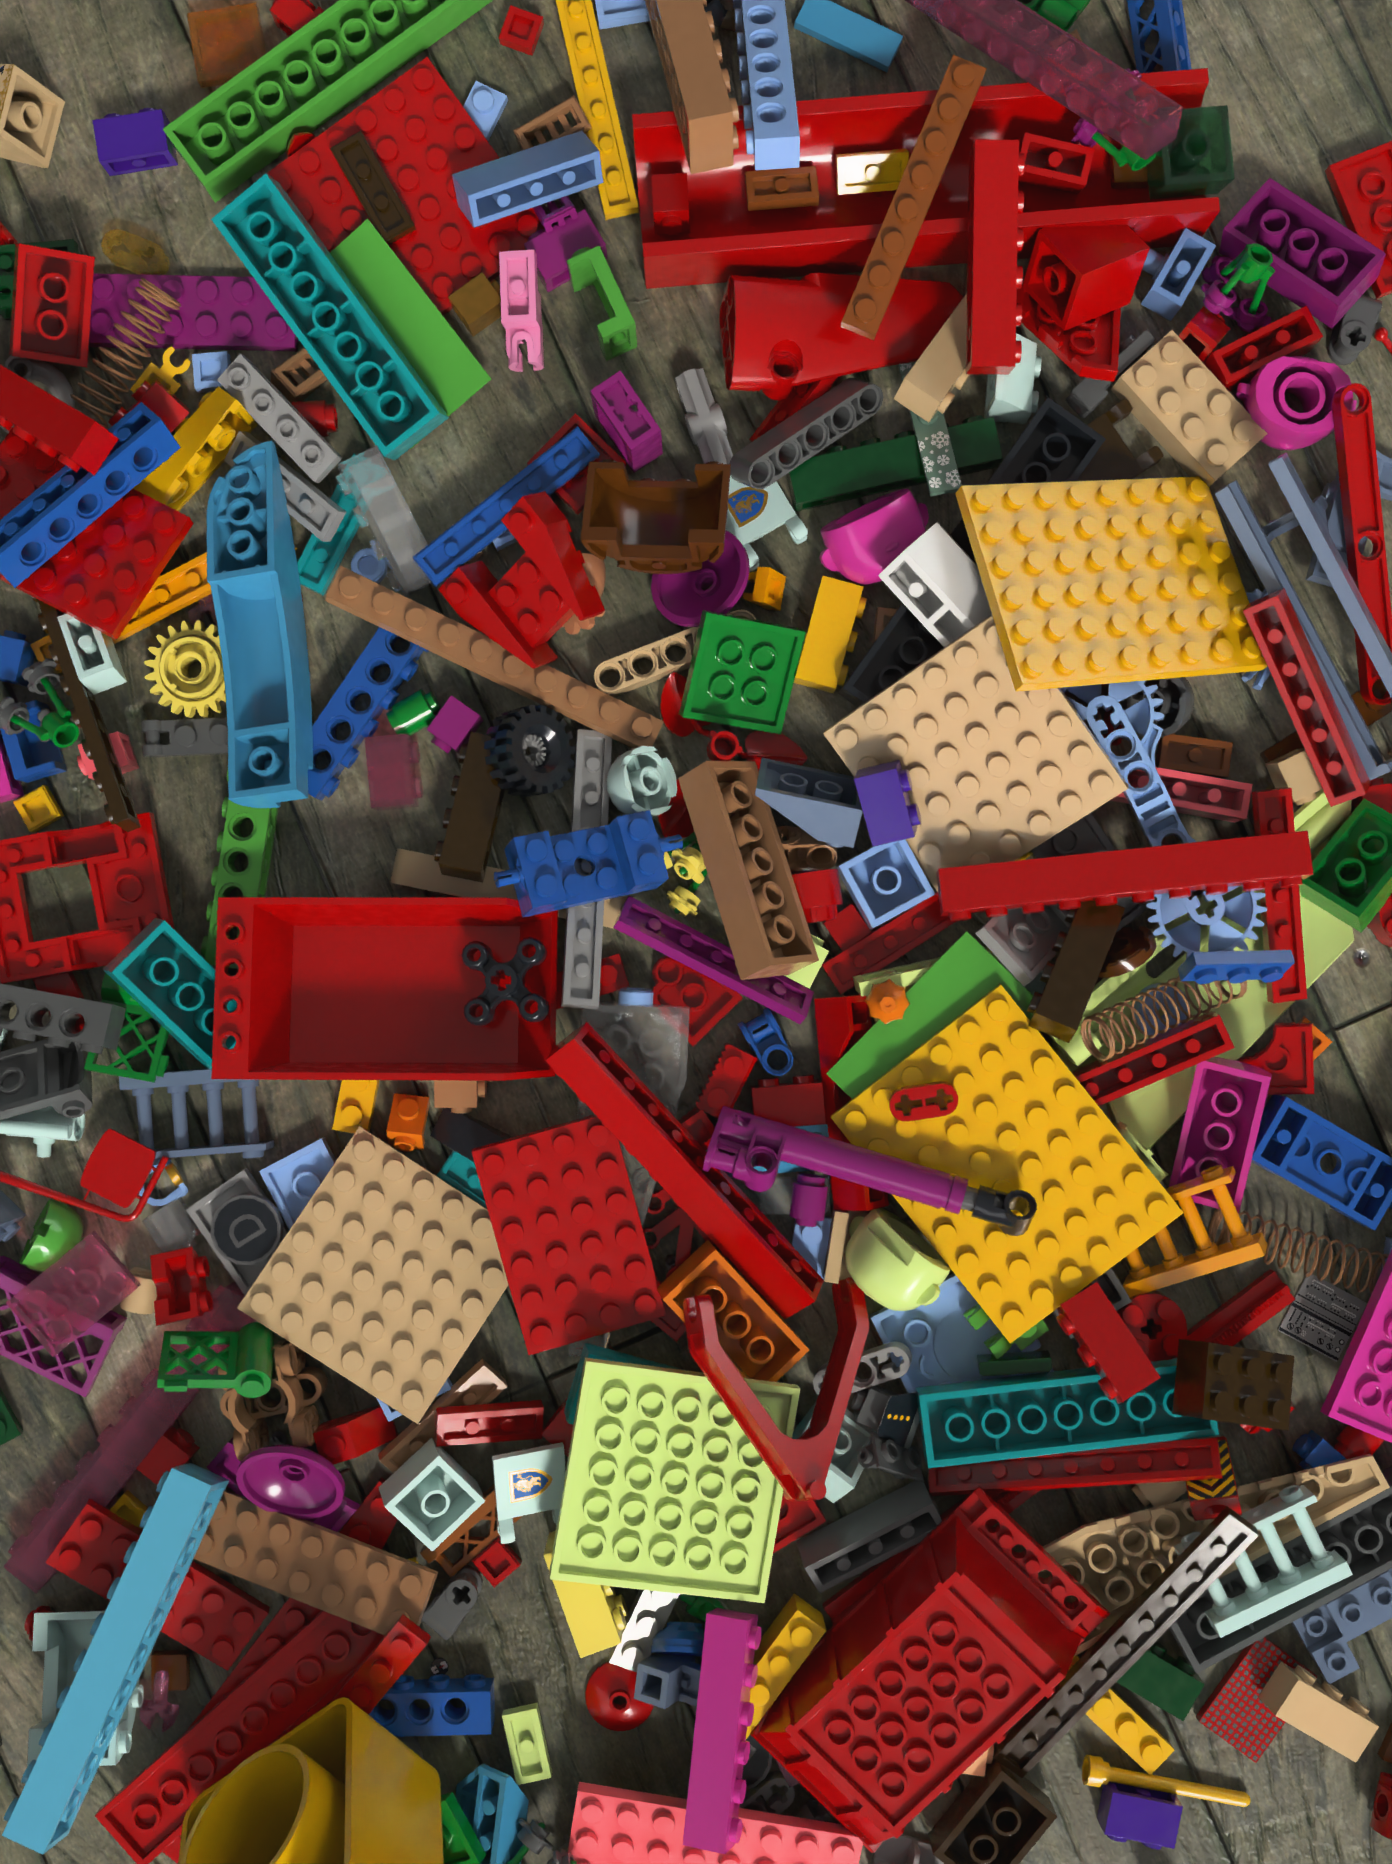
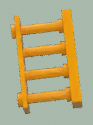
M1216 1165L1202 1171V1176L1165 1188L1172 1199L1178 1201L1198 1248L1195 1250L1196 1253L1183 1257L1182 1253L1177 1252L1167 1227H1164L1154 1235L1164 1256L1162 1264L1150 1267L1149 1264H1144L1138 1248L1126 1256L1131 1270H1129V1274L1122 1286L1129 1298L1265 1256L1267 1242L1263 1233L1259 1232L1251 1235L1250 1231L1245 1230L1226 1187V1184L1231 1183L1236 1171L1233 1166L1223 1169L1221 1165ZM1212 1189L1232 1235L1230 1242L1218 1246L1215 1242H1211L1191 1195Z

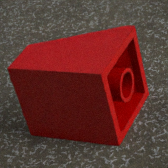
M1128 225L1044 227L1038 230L1022 287L1062 330L1066 331L1130 304L1150 247Z

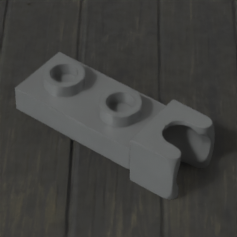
M1147 329L1138 338L1133 334L1130 335L1119 346L1118 373L1115 381L1145 354L1155 342L1156 338ZM1084 378L1071 391V394L1066 398V402L1082 419H1085L1102 403L1108 395L1106 389L1114 382Z

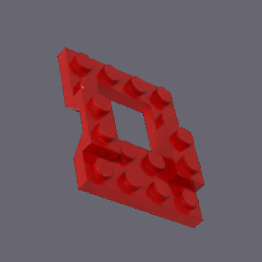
M154 813L137 814L141 827L130 832L125 831L116 824H111L110 821H106L101 824L76 829L46 831L0 840L1 984L107 966L155 918L165 920L175 930ZM87 863L99 930L34 942L22 874Z

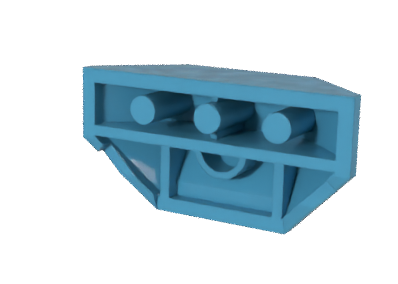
M481 1764L457 1784L455 1797L486 1853L480 1864H506L523 1845L517 1837V1834L523 1827L518 1820L523 1818L527 1821L529 1800L510 1775L488 1765Z

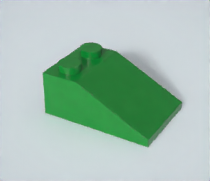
M1365 798L1312 861L1313 875L1302 879L1303 885L1299 886L1302 897L1360 933L1372 921L1392 893V814Z

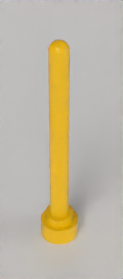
M1087 1754L1083 1760L1082 1781L1084 1785L1101 1787L1102 1784L1107 1785L1108 1782L1240 1807H1247L1250 1804V1796L1243 1791L1111 1767L1108 1762H1105L1099 1756Z

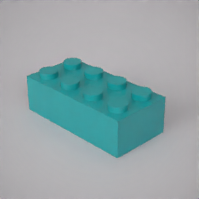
M155 918L103 970L204 1067L212 1070L215 969L165 920ZM234 999L230 1000L227 1004L228 1011L232 1013L237 1008V1002ZM230 1036L226 1040L227 1048L232 1049L236 1045L234 1036Z

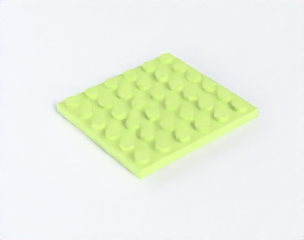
M585 1358L549 1570L550 1580L765 1603L783 1488L704 1373ZM743 1378L780 1432L792 1438L800 1395L799 1386Z

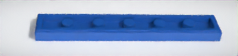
M577 426L413 556L414 562L432 584L437 587L458 567L463 566L508 530L501 519L522 496L546 491L551 496L589 465V462H594L599 458V452Z

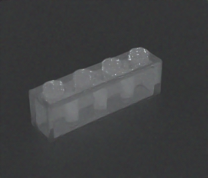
M377 445L339 463L338 470L340 474L335 476L343 494L345 496L352 495L357 505L352 511L361 528L368 526L374 538L369 541V544L378 561L383 558L385 559L390 569V572L385 574L394 592L401 590L403 596L407 597L431 585L432 582L413 560V556L428 544Z

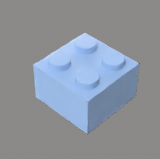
M906 839L872 847L836 867L869 929L879 926L935 895Z

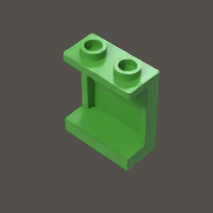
M600 246L592 249L590 247L579 249L567 260L571 286L574 292L593 285L609 317V320L597 325L600 349L605 360L608 361L637 347L635 321Z

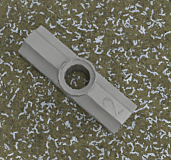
M703 368L687 370L675 377V383L686 412L684 416L694 445L697 444L703 464L710 461L729 464L733 453L726 436L728 432L722 410L718 403L715 404Z

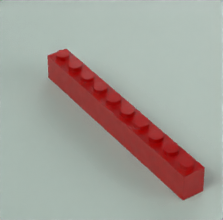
M1308 831L940 868L936 876L941 916L949 915L950 921L971 919V913L986 912V917H999L1008 915V909L1022 908L1023 914L1045 911V905L1059 904V910L1080 908L1081 902L1095 901L1096 906L1118 904L1117 898L1132 897V902L1138 903L1155 900L1154 894L1168 893L1169 899L1190 897L1191 891L1205 889L1206 895H1218L1228 893V887L1242 886L1243 891L1265 889V883L1279 882L1280 888L1303 885L1302 879L1313 875Z
M585 1022L560 1041L545 1060L552 1067L555 1074L569 1085L579 1100L593 1111L604 1127L617 1137L628 1153L641 1163L652 1179L665 1189L676 1205L689 1215L699 1230L713 1241L721 1253L743 1274L744 1278L761 1293L768 1304L784 1319H787L814 1303L824 1282L821 1276L724 1171L712 1167L708 1172L703 1171L707 1152L588 1022Z

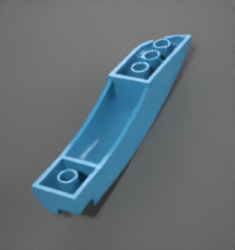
M271 440L255 445L233 459L235 465L223 478L220 476L217 478L211 490L206 516L207 582L211 586L216 614L226 693L229 800L238 805L252 808L281 807V802L308 798V770L313 769L311 688L301 586L281 469L275 443Z

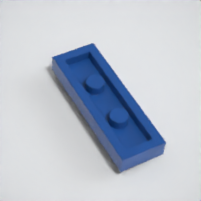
M1292 950L1192 952L1178 967V973L1181 982L1196 981L1197 984H1208L1213 981L1229 980L1230 983L1262 980V982L1269 983L1281 979L1283 974L1295 963Z

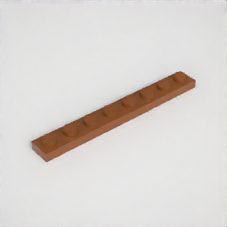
M956 55L952 56L840 327L871 340L875 339L987 68Z

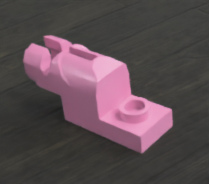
M535 250L499 252L501 323L506 329L508 367L512 371L523 372V354L519 344H524L526 340L528 363L533 364L534 371L542 370L544 368L541 295L538 291L537 254Z

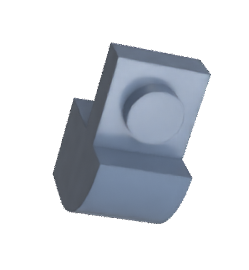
M655 1654L638 1663L634 1699L663 1709L668 1708L677 1701L697 1707L701 1665L695 1663L696 1657Z

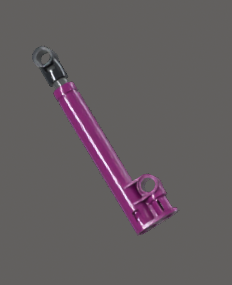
M727 1106L722 1107L703 1164V1171L708 1172L712 1167L732 1173L733 1178L744 1181V1184L749 1189L763 1192L772 1187L780 1163L784 1161L940 1209L942 1207L945 1208V1211L959 1214L960 1209L971 1211V1217L998 1224L999 1228L1010 1236L1023 1235L1028 1230L1037 1210L1035 1198L1024 1190H1014L1006 1193L982 1185L979 1186V1189L967 1186L968 1179L956 1175L954 1177L949 1176L950 1174ZM762 1166L766 1168L767 1171H758L753 1167ZM1011 1210H1016L1020 1212L1023 1216H1017L1013 1214Z

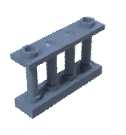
M204 1068L166 1071L164 1077L156 1076L155 1083L119 1076L120 1090L132 1089V1096H136L139 1143L156 1151L153 1165H158L159 1159L163 1155L174 1158L242 1152L243 1158L263 1157L265 1150L274 1147V1140L259 1141L256 1086H259V1080L211 1079L212 1070ZM237 1081V1087L241 1088L245 1142L224 1144L221 1089H224V1082ZM202 1084V1091H206L210 1145L189 1147L186 1092L189 1091V1085ZM167 1087V1093H171L175 1148L154 1149L151 1094H154V1088Z

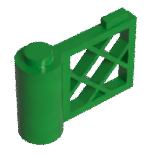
M105 973L101 987V1002L126 1008L125 1017L129 1024L121 1029L120 1037L133 1029L142 1044L126 1055L118 1044L116 1051L120 1058L109 1066L96 1064L98 1054L88 1052L84 1069L155 1083L156 1076L164 1077V1073L167 1070L170 1057L165 1056L164 1051L169 1032L160 1026L159 1033L146 1041L138 1025L153 1017ZM130 1014L138 1015L140 1017L133 1020ZM156 1043L155 1050L153 1052L150 1046ZM144 1050H147L152 1058L149 1074L136 1072L129 1062L130 1059ZM122 1064H125L128 1070L120 1069L118 1067Z
M259 1322L246 1324L239 1332L164 1331L157 1388H164V1392H187L188 1388H235L238 1394L247 1398L263 1396L270 1390L272 1382L274 1332ZM171 1344H187L190 1347L179 1353L171 1347ZM214 1344L229 1345V1347L219 1353L209 1348ZM199 1353L207 1358V1360L199 1365L189 1360ZM179 1365L187 1370L182 1375L167 1374V1372ZM218 1366L226 1371L227 1375H210L207 1371Z

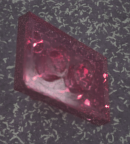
M94 1230L8 1300L6 1304L50 1355L54 1357L135 1291L141 1284Z

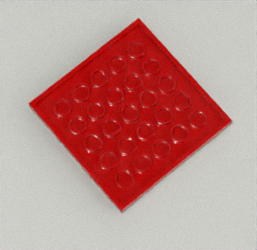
M428 57L424 58L266 173L280 183L325 247L331 252L366 219H369L330 149L361 131L416 230L391 243L389 246L443 316L452 310L448 296L482 272L489 282L500 275L499 252L525 250L524 243L528 242L529 237L533 233L544 229L533 208L475 228L460 210L452 174L499 159V156Z

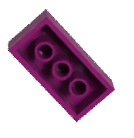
M1271 178L1261 186L1223 228L1219 250L1220 254L1234 260L1241 254L1247 244L1256 243L1266 247L1273 256V262L1270 266L1275 269L1267 285L1300 308L1307 305L1312 316L1330 328H1333L1375 282L1386 255L1385 252Z

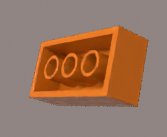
M709 1240L703 1243L658 1286L657 1291L663 1301L684 1323V1299L694 1297V1295H710L714 1307L719 1344L743 1378L777 1382L810 1351L792 1328Z

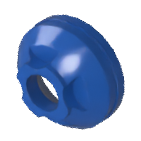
M669 1622L652 1639L651 1653L702 1656L705 1630L700 1623Z

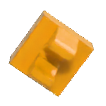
M757 567V571L750 572L748 581L755 583L752 593H743V599L767 610L780 611L786 576L770 567Z

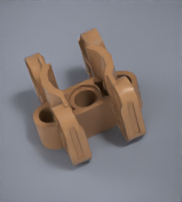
M286 1339L280 1340L273 1346V1349H275L276 1372L272 1373L271 1387H275L280 1391V1401L272 1400L268 1397L267 1393L257 1398H247L238 1394L235 1388H223L224 1391H228L222 1396L220 1409L223 1415L231 1420L233 1427L236 1428L233 1432V1445L239 1461H242L249 1453L269 1445V1432L264 1417L287 1413L284 1424L288 1423L293 1445L303 1448L312 1446L315 1442L313 1433L320 1425V1419L316 1407L308 1405L315 1403L325 1392L328 1385L327 1377L320 1368L305 1367V1352ZM218 1367V1375H227L226 1371ZM301 1380H311L316 1386V1392H305L302 1389Z

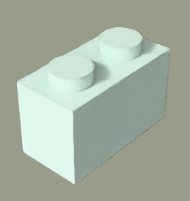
M68 614L57 617L78 679L93 695L127 682L111 637Z

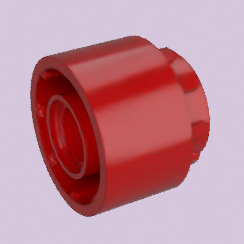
M838 869L792 874L807 923L836 919L838 916L837 905L843 904Z

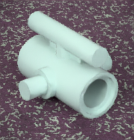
M52 1106L0 1120V1134L33 1138V1143L37 1144V1157L41 1158L51 1156L52 1144L55 1143V1139L79 1141L85 1128V1113L77 1118H68L57 1113Z

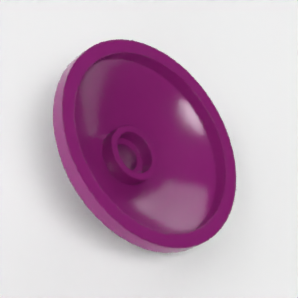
M726 530L724 551L721 557L714 563L706 560L702 562V569L686 573L653 574L651 592L657 609L669 621L684 627H698L703 610L721 614L729 612L742 596L749 578L750 565L746 549L736 536Z
M271 1445L255 1450L242 1459L236 1474V1481L240 1491L253 1504L265 1511L278 1512L298 1519L318 1518L332 1513L340 1506L345 1494V1483L336 1467L320 1454L298 1446Z

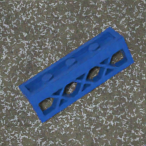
M1127 0L1136 68L1139 73H1151L1157 63L1163 66L1164 71L1192 69L1182 0H1154L1155 6L1147 21L1140 17V8L1144 0ZM1153 29L1159 33V42L1152 55L1145 52L1144 43Z

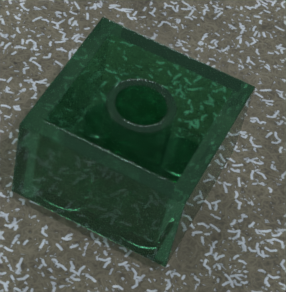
M1227 105L1157 111L1147 122L1146 130L1152 137L1151 143L1157 151L1155 158L1146 165L1150 200L1218 194L1235 179Z

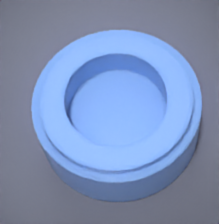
M365 548L359 550L353 556L351 571L376 583H380L387 574V562L377 550Z
M639 987L620 988L618 990V1003L653 1004L654 991L649 988Z

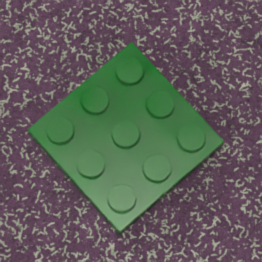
M703 610L679 715L683 718L781 734L806 631Z

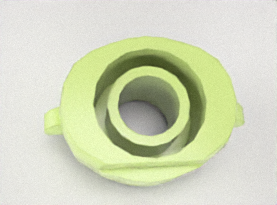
M884 1208L873 1209L866 1217L858 1216L852 1220L849 1226L851 1239L846 1247L845 1262L854 1282L867 1296L893 1311H908L916 1309L921 1305L927 1306L939 1297V1286L949 1274L950 1267L923 1236L901 1218Z

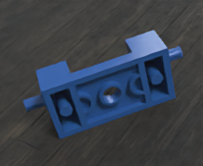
M650 810L617 816L608 825L550 836L549 831L513 837L504 848L510 870L494 872V881L497 880L495 882L497 888L514 884L522 917H529L657 889L669 879L664 862V852L678 848L682 849L683 841H680L682 839L680 834L660 838L655 830ZM576 859H585L590 863L592 868L590 875L583 876L575 870L574 863Z
M1281 1095L1271 1096L1263 1111L1252 1162L1330 1205V1208L1354 1222L1376 1230L1387 1209L1392 1210V1157L1290 1098ZM1332 1153L1336 1158V1167L1331 1172L1325 1173L1320 1167V1160L1325 1154Z

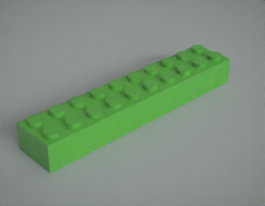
M339 0L163 128V131L216 203L285 153L293 134L298 132L312 133L493 0Z

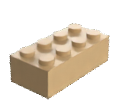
M1173 330L1123 373L1111 388V391L1120 401L1127 399L1133 408L1131 413L1190 477H1200L1208 487L1267 435V432L1251 418L1246 409Z

